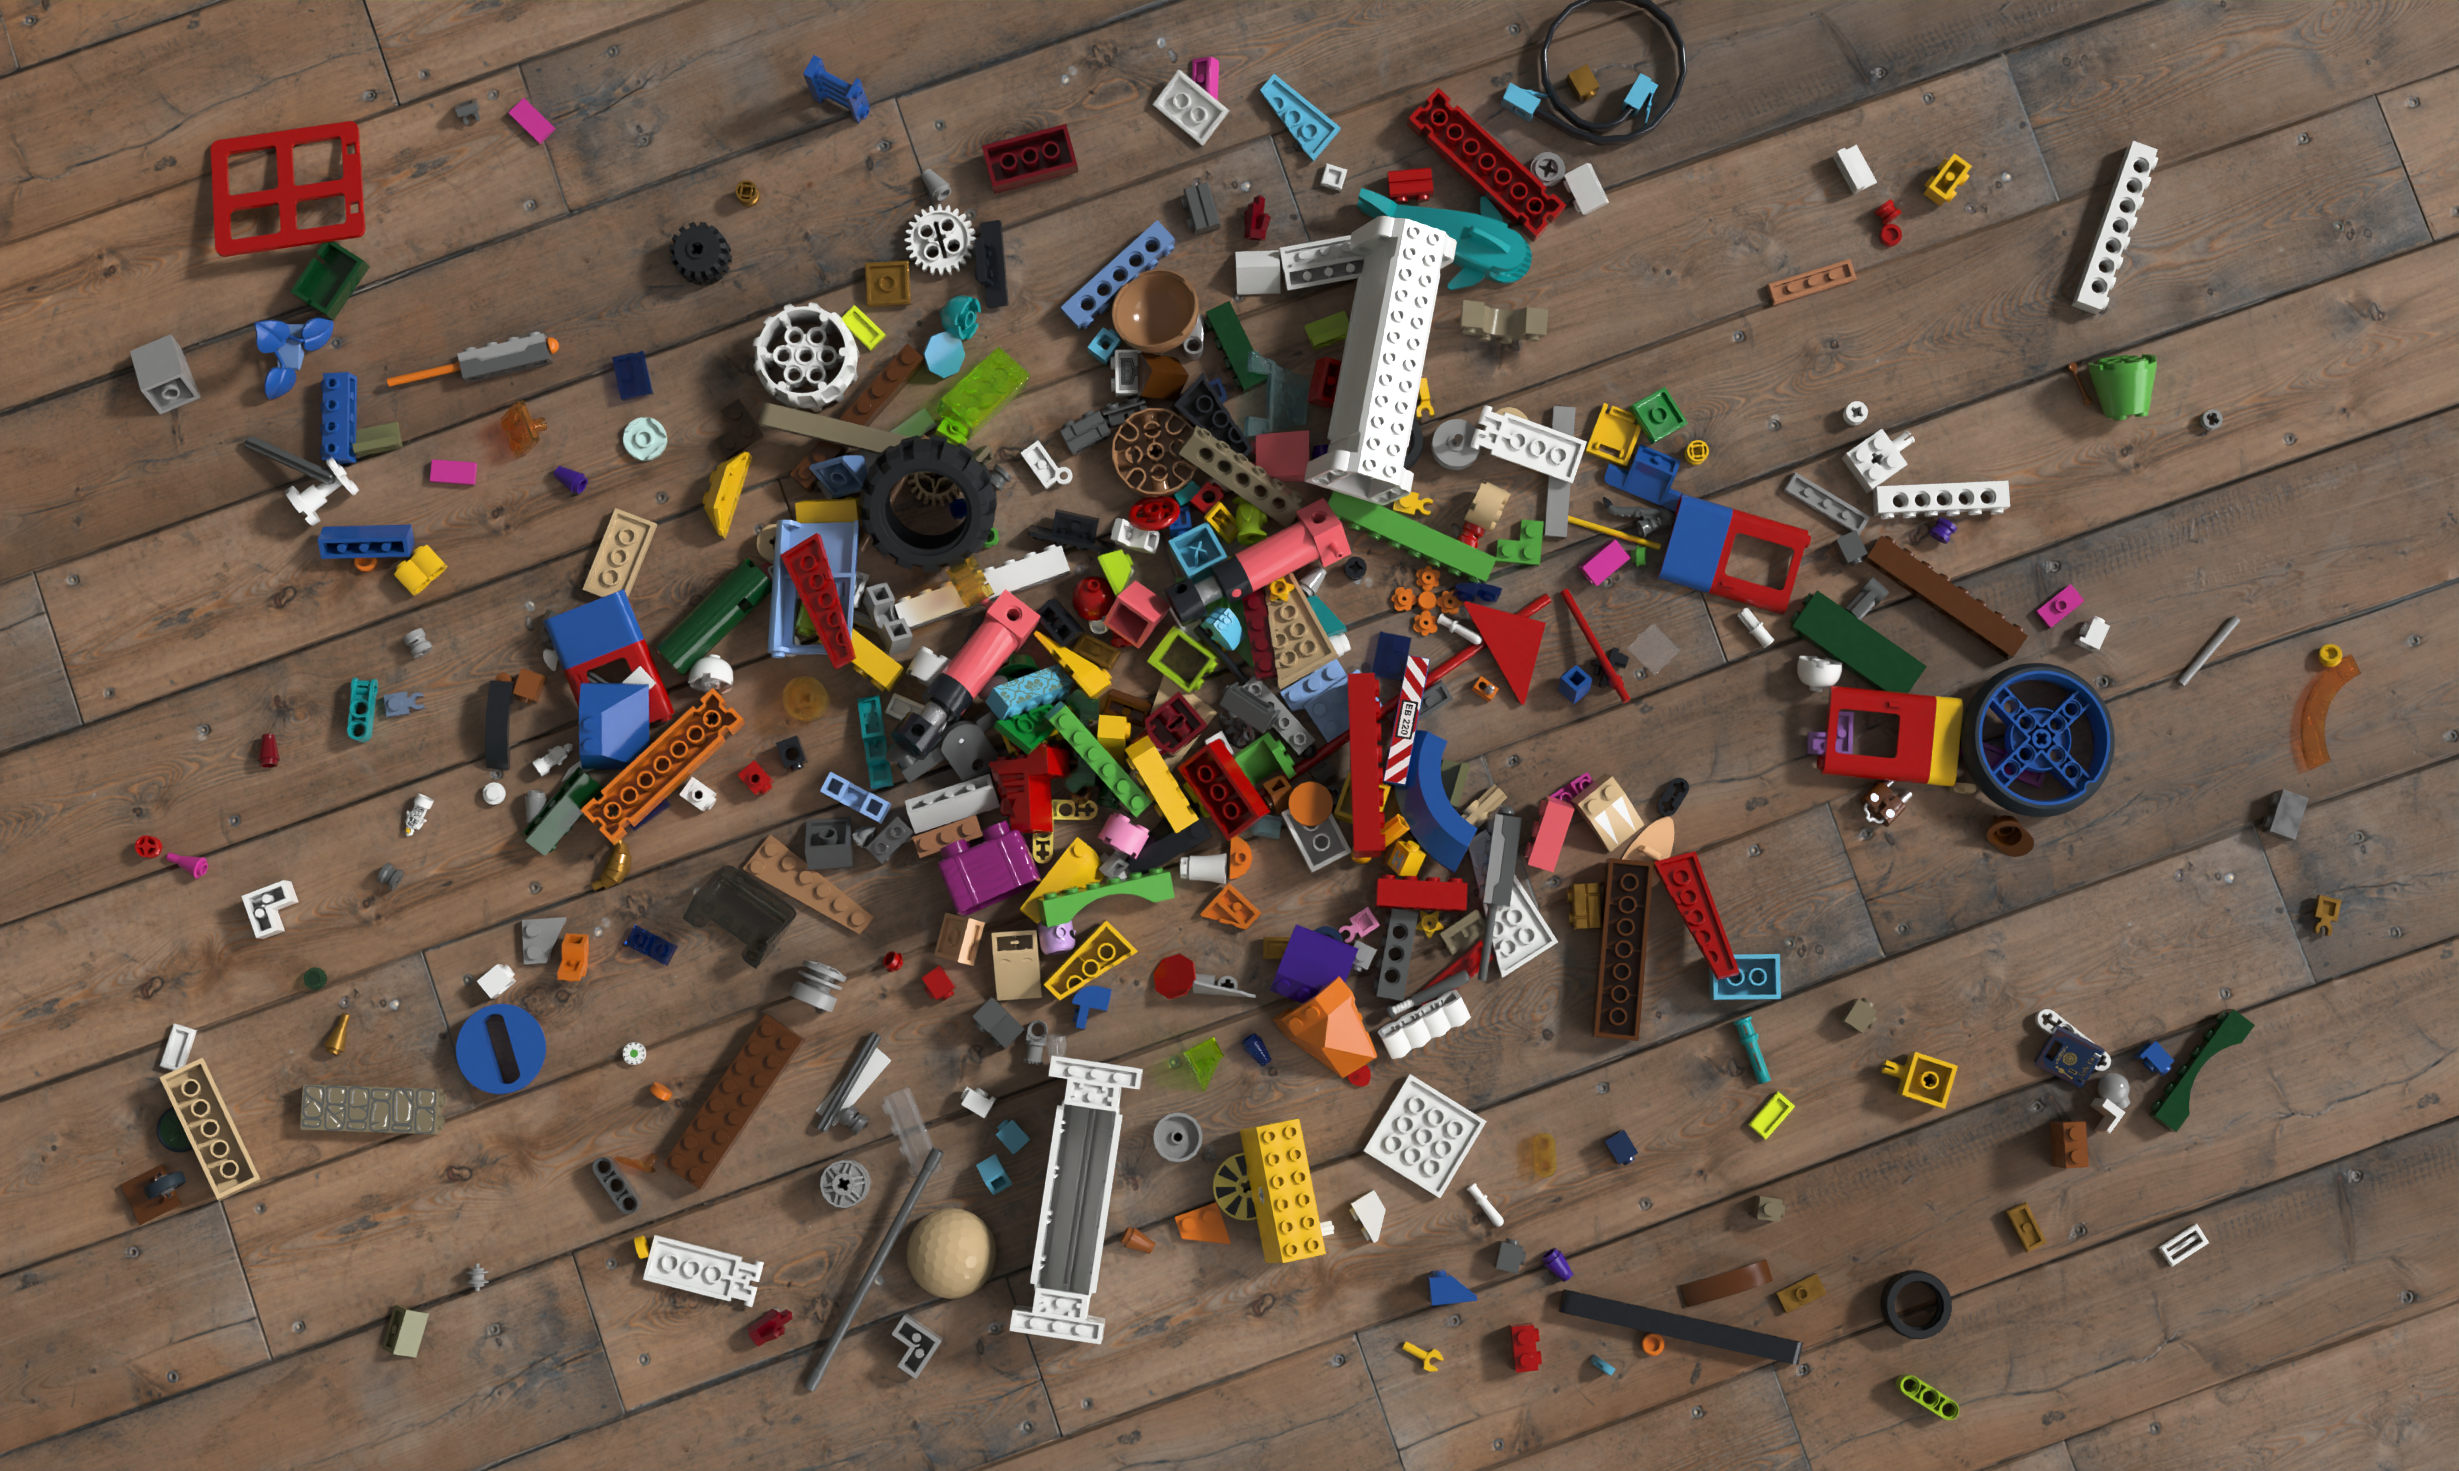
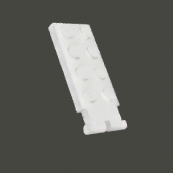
M1484 405L1478 424L1485 426L1484 431L1476 428L1470 444L1471 448L1478 450L1479 446L1491 450L1490 455L1559 480L1573 483L1587 441L1504 412L1503 416L1491 412L1492 407Z
M654 1235L643 1280L726 1301L736 1298L744 1300V1305L753 1307L758 1287L750 1285V1281L759 1282L764 1262L755 1260V1263L751 1264L743 1262L742 1256Z

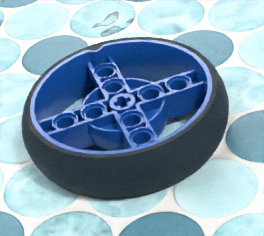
M2026 663L2000 671L1986 681L1975 693L1963 718L1961 748L1970 776L1978 788L1991 801L2016 814L2030 817H2051L2076 809L2091 798L2101 787L2112 765L2115 750V733L2106 704L2087 681L2060 666L2045 663ZM2038 680L2054 684L2069 694L2052 710L2042 707L2026 708L2007 687L2021 681ZM2005 702L2011 707L2010 713L2004 709ZM2066 705H2068L2071 708V715H2068L2066 713ZM1988 707L2007 726L2004 739L2007 754L1992 769L1986 760L1982 744V726ZM2083 712L2089 721L2093 737V753L2087 772L2069 754L2071 748L2069 726ZM2020 719L2026 722L2025 729L2020 726ZM2051 720L2056 723V730L2050 727ZM2037 736L2041 738L2039 739V744L2036 742L2038 739ZM2020 750H2023L2025 752V760L2020 758ZM2051 751L2056 754V761L2051 760ZM2005 764L2010 767V775L2004 772ZM2066 767L2071 770L2070 778L2065 774ZM2024 770L2034 773L2049 771L2069 793L2050 800H2033L2012 792L2007 786Z

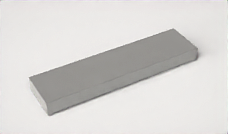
M1796 472L1793 473L1783 490L1787 495L1849 532L1856 530L1858 535H1860L1870 519V516Z

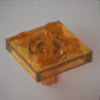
M524 400L515 402L500 418L502 429L507 433L510 448L515 453L516 458L525 457L540 441L537 432L547 430V422L541 424V422L545 421L544 417L531 419Z

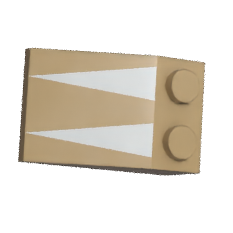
M1606 773L1571 800L1609 852H1612L1644 826L1625 792L1613 776Z

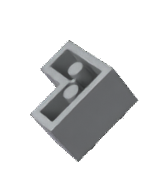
M906 1313L891 1334L910 1347L897 1367L917 1379L944 1338Z

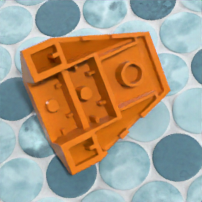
M1340 976L1324 985L1317 995L1293 1010L1289 1007L1272 1019L1285 1037L1342 1078L1377 1057L1369 1033L1365 1031L1362 1015L1360 1012L1358 1013L1355 997Z

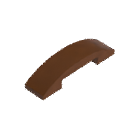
M1763 1259L1744 1265V1267L1708 1278L1694 1280L1680 1286L1686 1306L1689 1307L1734 1295L1769 1283L1773 1279L1767 1260Z

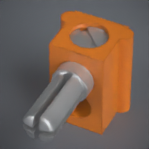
M1481 676L1471 690L1487 702H1490L1499 688ZM1483 683L1485 689H1480L1479 684Z

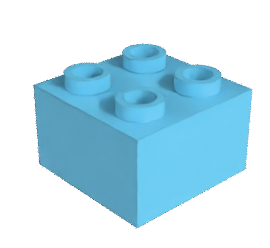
M1208 522L1168 541L1170 552L1185 579L1189 577L1194 585L1211 577L1209 565L1227 557Z

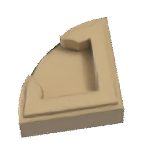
M1955 783L1953 787L1949 786V791L1970 795L1976 792V784Z

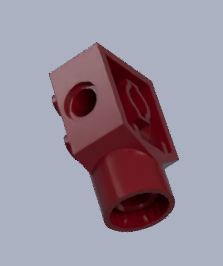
M1178 691L1145 719L1146 730L1132 740L1129 745L1131 746L1148 735L1161 757L1165 753L1175 756L1205 731L1208 725Z

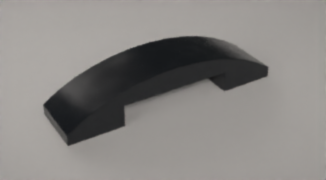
M490 681L485 723L486 768L510 769V706L513 704L514 682Z

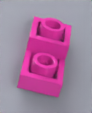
M1586 772L1551 795V797L1572 803L1571 800L1594 781L1589 773Z

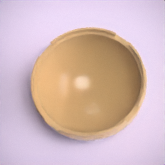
M946 1208L927 1215L916 1225L908 1240L906 1256L909 1271L920 1287L934 1296L955 1299L974 1293L987 1282L995 1266L997 1251L993 1234L982 1219L963 1209Z

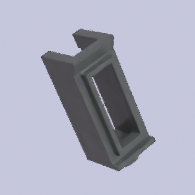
M1238 682L1231 686L1227 685L1221 694L1223 699L1219 705L1262 733H1265L1267 728L1270 730L1281 710H1274L1273 706L1244 687L1238 686Z

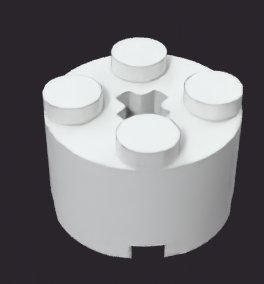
M921 646L920 650H917L906 675L912 679L917 677L919 683L928 687L951 659L940 655L938 658L937 655L933 654L932 650Z

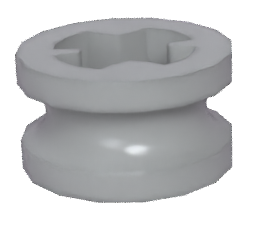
M2214 409L2208 410L2200 418L2201 426L2208 431L2218 428L2223 421L2221 413ZM2212 415L2214 416L2213 420L2216 421V423L2210 425L2207 417H2210Z

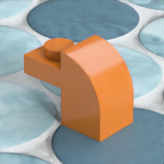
M566 933L561 945L562 961L557 971L558 980H566L568 982L580 981L581 977H585L587 971L589 937L586 934Z

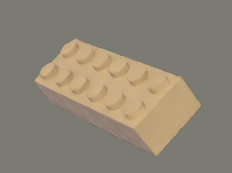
M200 1058L161 1076V1082L217 1200L221 1201L261 1182L262 1180L205 1060Z

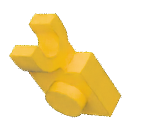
M1421 378L1417 400L1420 401V406H1418L1416 411L1417 420L1421 419L1422 411H1428L1430 418H1434L1435 415L1434 409L1430 404L1427 378Z

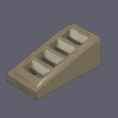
M983 445L978 448L973 457L978 462H984L987 466L994 459V454L989 445Z

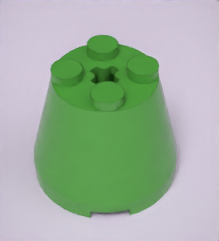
M2142 354L2140 358L2137 355H2120L2097 359V364H2093V362L2088 363L2089 374L2106 418L2124 420L2127 419V415L2135 414V417L2148 415L2157 368L2156 355Z

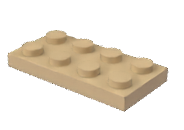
M615 508L582 590L603 598L624 589L629 598L657 524Z

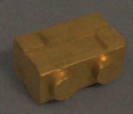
M1599 883L1570 885V889H1567V902L1571 903L1572 912H1568L1569 925H1573V930L1602 928Z

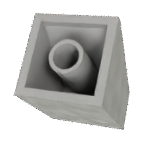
M171 334L130 351L140 390L160 415L201 398L182 349Z

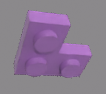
M1839 711L1835 747L1838 753L1852 754L1854 712ZM1807 732V755H1822L1824 752L1825 732Z

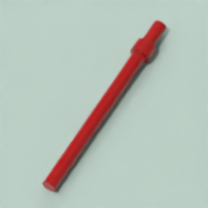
M1562 590L1560 594L1607 674L1611 688L1616 690L1623 703H1627L1631 698L1623 686L1624 682L1621 676L1616 674L1569 590Z

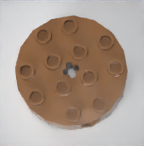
M1147 408L1132 414L1119 427L1113 439L1112 460L1120 481L1130 491L1145 498L1168 497L1181 491L1193 479L1198 468L1178 454L1182 443L1192 432L1193 427L1181 416L1168 409ZM1154 449H1157L1158 453H1160L1159 457L1156 458L1150 454H1153Z

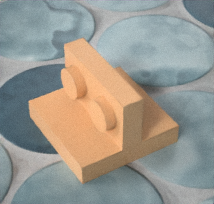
M945 912L934 956L974 966L985 923Z

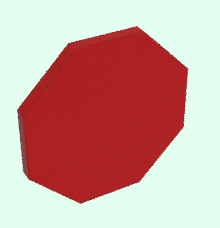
M1180 953L1163 958L1153 973L1155 991L1169 1000L1187 995L1193 985V981L1196 980L1194 962Z

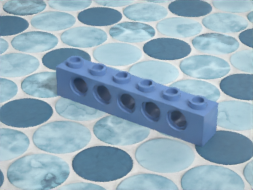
M1157 220L1060 307L1061 312L1078 331L1082 328L1087 329L1094 322L1093 318L1099 313L1102 315L1110 308V303L1116 298L1118 292L1126 283H1130L1139 277L1138 274L1145 272L1147 269L1149 271L1154 269L1159 263L1158 259L1163 255L1165 257L1168 256L1175 249V238ZM1149 244H1155L1158 249L1155 252H1148L1146 247ZM1137 258L1142 263L1138 267H1133L1130 265V261ZM1117 273H1123L1126 277L1123 281L1119 282L1114 279V276ZM1102 287L1108 288L1110 291L1106 296H1100L1097 292ZM1085 302H1091L1094 305L1089 311L1083 310L1081 306Z

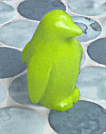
M1240 495L1233 499L1232 502L1239 505L1236 510V525L1239 531L1237 535L1238 542L1242 545H1253L1267 538L1266 532L1262 531L1263 523H1268L1267 514Z

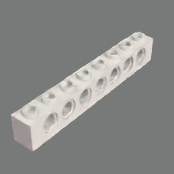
M2132 141L2127 146L2071 306L2095 315L2102 309H2106L2109 302V297H2107L2109 289L2112 290L2116 282V277H2114L2116 269L2119 270L2123 262V257H2121L2123 249L2126 250L2130 242V237L2127 236L2130 229L2133 230L2137 222V217L2134 216L2137 209L2140 210L2144 201V197H2141L2144 190H2147L2151 181V177H2148L2150 170H2154L2158 158L2155 157L2158 149L2136 141ZM2133 165H2138L2141 168V173L2136 172ZM2126 185L2133 186L2135 192H2129ZM2120 204L2127 207V213L2120 210ZM2113 224L2120 227V233L2113 230ZM2106 244L2113 247L2114 253L2106 250ZM2099 264L2106 267L2107 273L2099 270ZM2092 284H2095L2099 287L2100 293H2096L2092 290Z

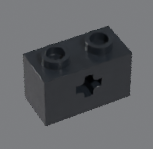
M1057 599L1048 600L1036 612L1041 616L1039 622L1062 647L1071 646L1085 632Z

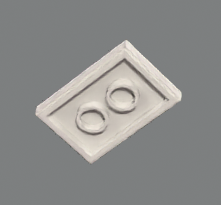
M1177 70L1152 104L1201 145L1207 142L1230 111L1181 70Z

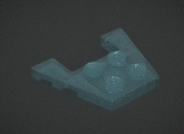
M1256 351L1248 352L1247 372L1267 375L1265 418L1245 417L1244 437L1307 424L1309 380L1287 368L1284 369L1276 365L1271 359H1265Z

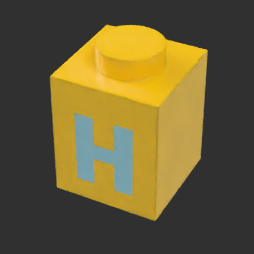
M1397 841L1387 864L1399 876H1416L1426 854L1419 848L1420 845L1414 841Z

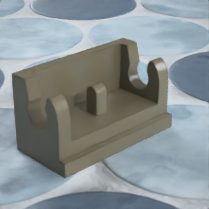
M1476 909L1444 930L1439 936L1453 955L1483 935L1486 922Z

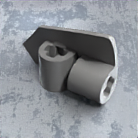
M1196 974V980L1193 981L1194 994L1256 998V994L1239 991L1236 979L1231 976L1220 978L1217 985H1215V975ZM1229 979L1231 980L1230 983H1234V988L1222 987V983H1226V980Z

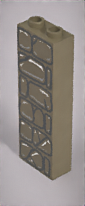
M303 1084L300 1130L441 1134L445 1124L444 1116H442V1107H445L446 1095L443 1094V1089Z

